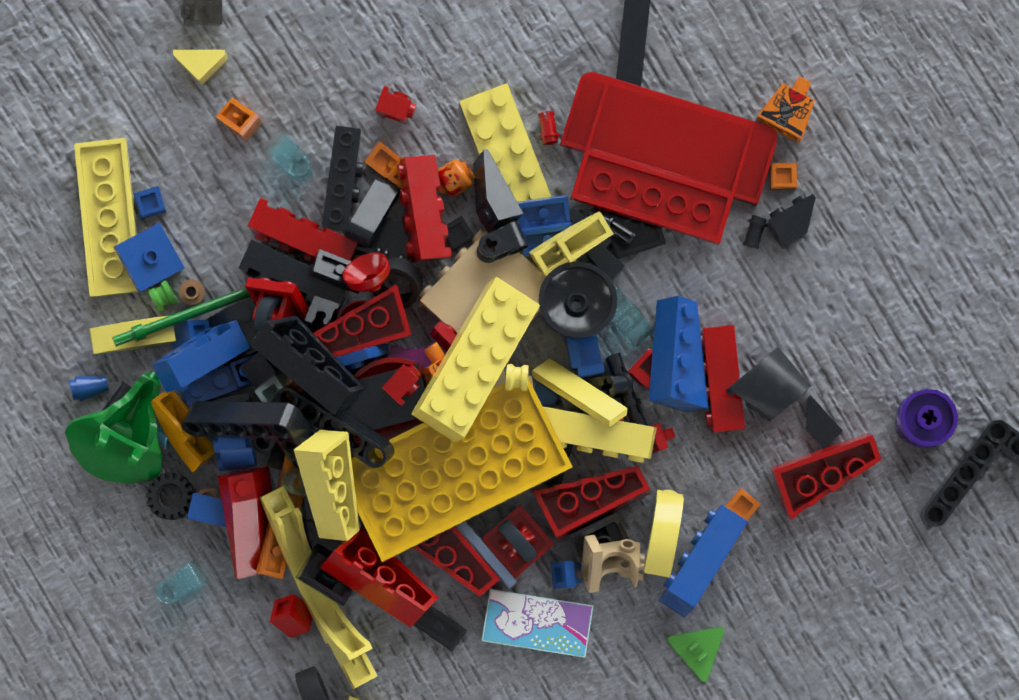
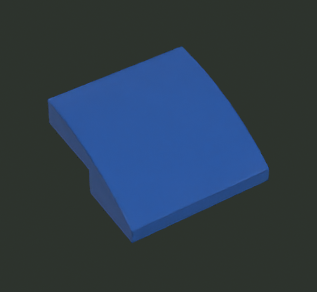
M567 195L517 202L523 212V215L518 220L519 226L529 245L523 250V256H530L528 252L572 226Z

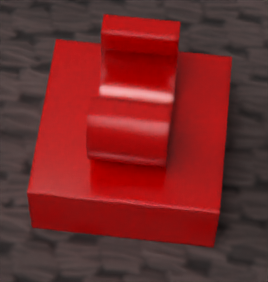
M660 423L651 425V427L657 428L652 454L668 448L666 441L675 438L673 428L662 430Z

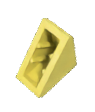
M173 50L175 59L201 85L228 60L225 50Z

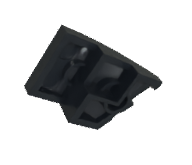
M777 347L725 391L730 396L736 394L744 399L745 406L756 411L761 417L770 422L806 392L811 385L780 348Z

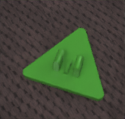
M717 627L673 635L667 639L702 682L708 680L724 634V628Z

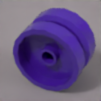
M924 389L914 392L901 402L896 411L895 424L898 433L905 442L918 448H930L944 443L953 435L957 428L958 413L955 404L948 395L939 390ZM922 415L929 417L930 421L928 424H925L926 419L922 418Z

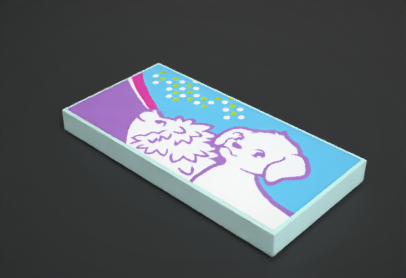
M490 589L482 641L585 658L593 605Z

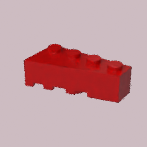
M435 155L404 157L400 159V164H397V176L399 180H402L403 190H400V203L402 206L405 205L406 216H403L402 223L404 231H408L409 242L405 243L407 257H410L412 263L452 257L451 247L445 248L448 229L447 225H444L440 218L443 216L444 205L441 196L436 194V191L440 190V181Z
M635 466L605 473V475L584 478L580 481L534 490L533 494L557 541H560L651 494V491L640 468Z

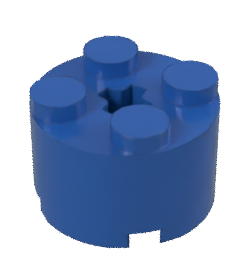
M214 438L215 454H220L217 457L219 471L256 466L257 454L251 445L252 438Z

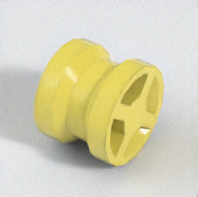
M507 364L505 390L519 388L521 391L527 392L529 365L515 367L513 364Z

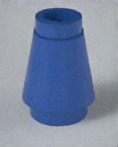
M75 376V379L69 380L73 400L79 399L80 402L109 391L106 376Z

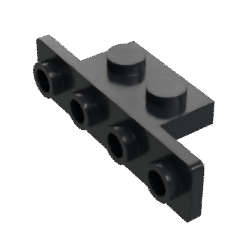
M335 127L322 219L323 228L346 231L349 225L350 210H353L354 203L358 204L360 188H356L357 178H362L363 163L359 162L358 156L361 138L360 128Z

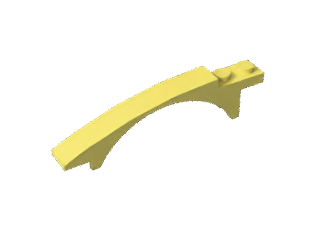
M284 486L262 496L260 501L295 583L325 644L328 643L352 689L377 677V674L366 655V652L373 649L370 642L356 630L336 602L295 578L311 553L299 508H295Z

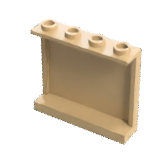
M483 229L473 237L472 241L474 244L468 250L464 247L455 256L454 259L457 262L451 268L446 266L438 274L437 278L439 281L433 287L429 284L419 295L421 297L419 306L421 308L424 306L445 325L449 324L452 326L457 334L484 287L495 277H498L538 304L539 291L546 278L520 252L508 255L493 263L480 261L476 253L480 239L488 234ZM485 245L484 250H488V249H489L490 252L492 253L493 250H494V247L489 248L488 245ZM539 308L535 313L533 319L540 313Z

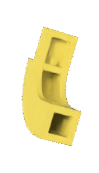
M657 490L644 573L670 578L682 517L683 494H678L673 490Z

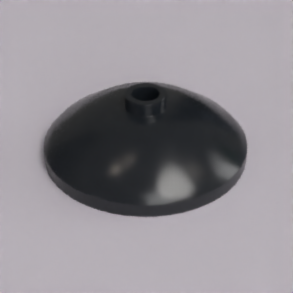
M584 262L566 263L552 270L544 279L539 291V309L547 325L558 334L573 339L589 338L602 332L612 321L617 309V293L612 280L600 268ZM579 302L581 308H573L572 303Z

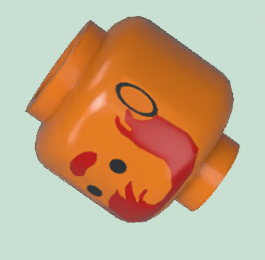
M453 159L438 168L439 191L441 194L447 192L449 196L457 197L472 187V180L475 176L466 161L461 162L458 159Z

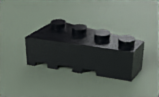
M251 239L239 265V269L244 275L255 279L267 278L276 282H292L297 285L305 302L311 304L314 296H318L338 303L340 313L349 290L311 276L313 263L306 265L299 262L300 258L287 252L284 255L276 251V248L265 242L258 243Z

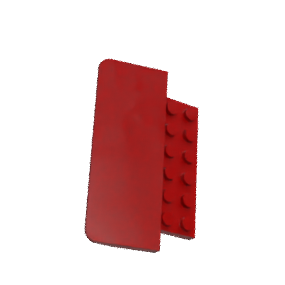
M588 72L579 80L560 146L584 153L570 200L719 245L733 199L754 206L758 205L778 136L771 126L596 72Z

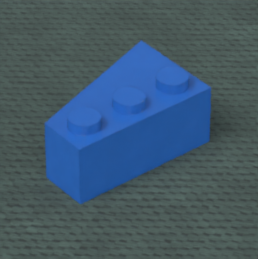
M234 320L205 329L153 363L152 367L166 393L174 390L180 393L192 387L191 382L205 378L210 374V371L223 366L232 358L248 350L250 346L237 321Z

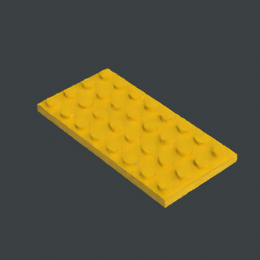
M529 378L527 392L521 391L519 388L505 390V383L493 388L465 438L456 443L426 423H422L389 440L394 447V455L383 466L372 468L356 457L351 459L357 511L382 562L573 468ZM375 448V454L383 459L382 451Z

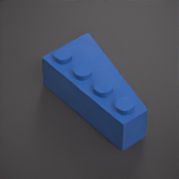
M722 504L716 511L714 509L710 510L703 521L707 524L703 532L697 531L690 542L694 546L689 553L686 551L683 553L677 563L680 566L676 574L671 573L670 578L663 585L666 589L658 601L684 618L695 608L748 522Z

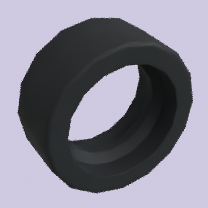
M401 258L388 259L390 265L389 274H398L405 277L412 286L410 293L400 294L404 308H409L418 299L423 287V276L420 270L410 261ZM383 283L379 290L372 293L376 297L387 291L388 288Z
M315 666L295 674L302 700H330L323 680Z

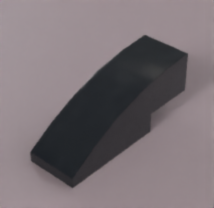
M571 208L570 217L572 225L586 218L576 208ZM608 237L585 254L590 262L604 271L613 282L623 271L625 265L607 250L612 244V240Z

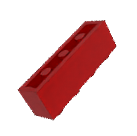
M734 325L703 328L701 330V343L704 353V372L710 411L705 412L706 426L711 428L712 433L743 431L745 429L742 398L736 394L730 396L725 391L740 379Z

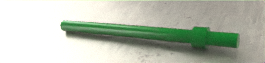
M245 287L143 326L138 324L131 327L130 331L112 337L115 347L133 340L138 342L146 339V335L251 296Z

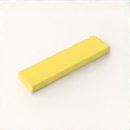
M550 358L532 370V378L608 427L627 415V408Z

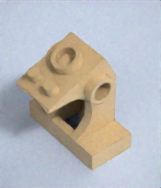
M595 535L584 536L580 577L588 592H599L601 578L611 572H617L621 577H628L634 588H636L638 580H643V574H640L639 570H644L645 554L640 553V542L624 539L599 544Z

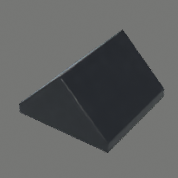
M617 512L569 535L581 562L584 536L595 535L599 544L629 539Z
M316 543L295 578L337 604L344 606L352 589L320 568L333 552Z

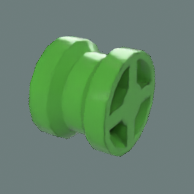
M167 280L161 282V285L157 288L151 287L148 289L149 295L159 312L165 310V307L169 304L175 305L178 303Z

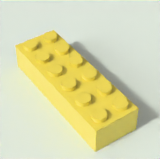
M498 277L489 281L411 415L455 443L465 438L540 305Z

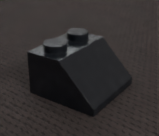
M252 298L228 306L206 319L209 320L210 328L236 320L250 346L248 350L232 358L224 366L258 353L250 345L256 336L253 319L256 305Z

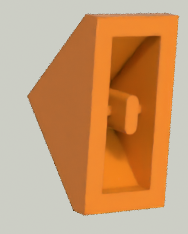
M231 98L215 116L245 142L262 125L260 117L255 112L234 98Z

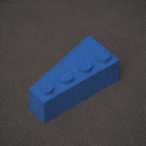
M674 296L657 300L649 401L683 412L708 409L698 304L696 301L681 296Z

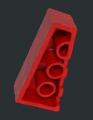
M260 197L247 225L251 232L255 234L254 239L269 244V241L279 244L278 249L285 253L292 254L295 251L302 254L301 259L308 263H314L319 249L351 262L356 255L357 242L328 228L323 230L319 228L318 224L301 217L297 219L295 214L282 207L274 209L268 205L269 201Z
M397 284L313 333L335 357L412 336Z
M866 433L770 467L786 517L793 519L806 508L816 504L820 499L834 492L850 479L855 478L881 461V457L874 436Z
M362 525L359 527L360 531L335 549L320 568L411 628L434 604L438 597L396 556L382 562L366 528Z
M456 526L412 547L478 596H482L501 580Z

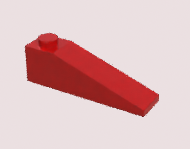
M267 465L217 476L235 579L258 575L256 569L269 522L260 498L273 491Z

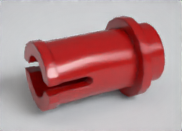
M546 111L547 115L541 112L538 114L542 133L540 140L543 141V145L558 143L560 134L556 130L554 111Z

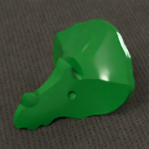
M151 371L141 376L123 398L107 409L73 419L68 423L65 435L70 451L85 471L105 481L126 484L150 481L159 476L162 469V454L157 439L155 411L151 403L154 398L159 396L161 383L156 372Z

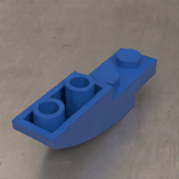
M256 354L210 371V374L205 378L191 382L193 386L182 392L187 407L190 408L191 404L196 401H213L252 386V382L248 380L241 367Z

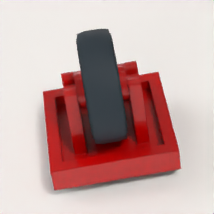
M248 278L245 287L256 305L253 313L255 334L269 320L296 315L301 321H305L309 308L296 284L289 281H271L267 278Z
M521 505L481 538L484 544L515 579L554 545L552 540Z

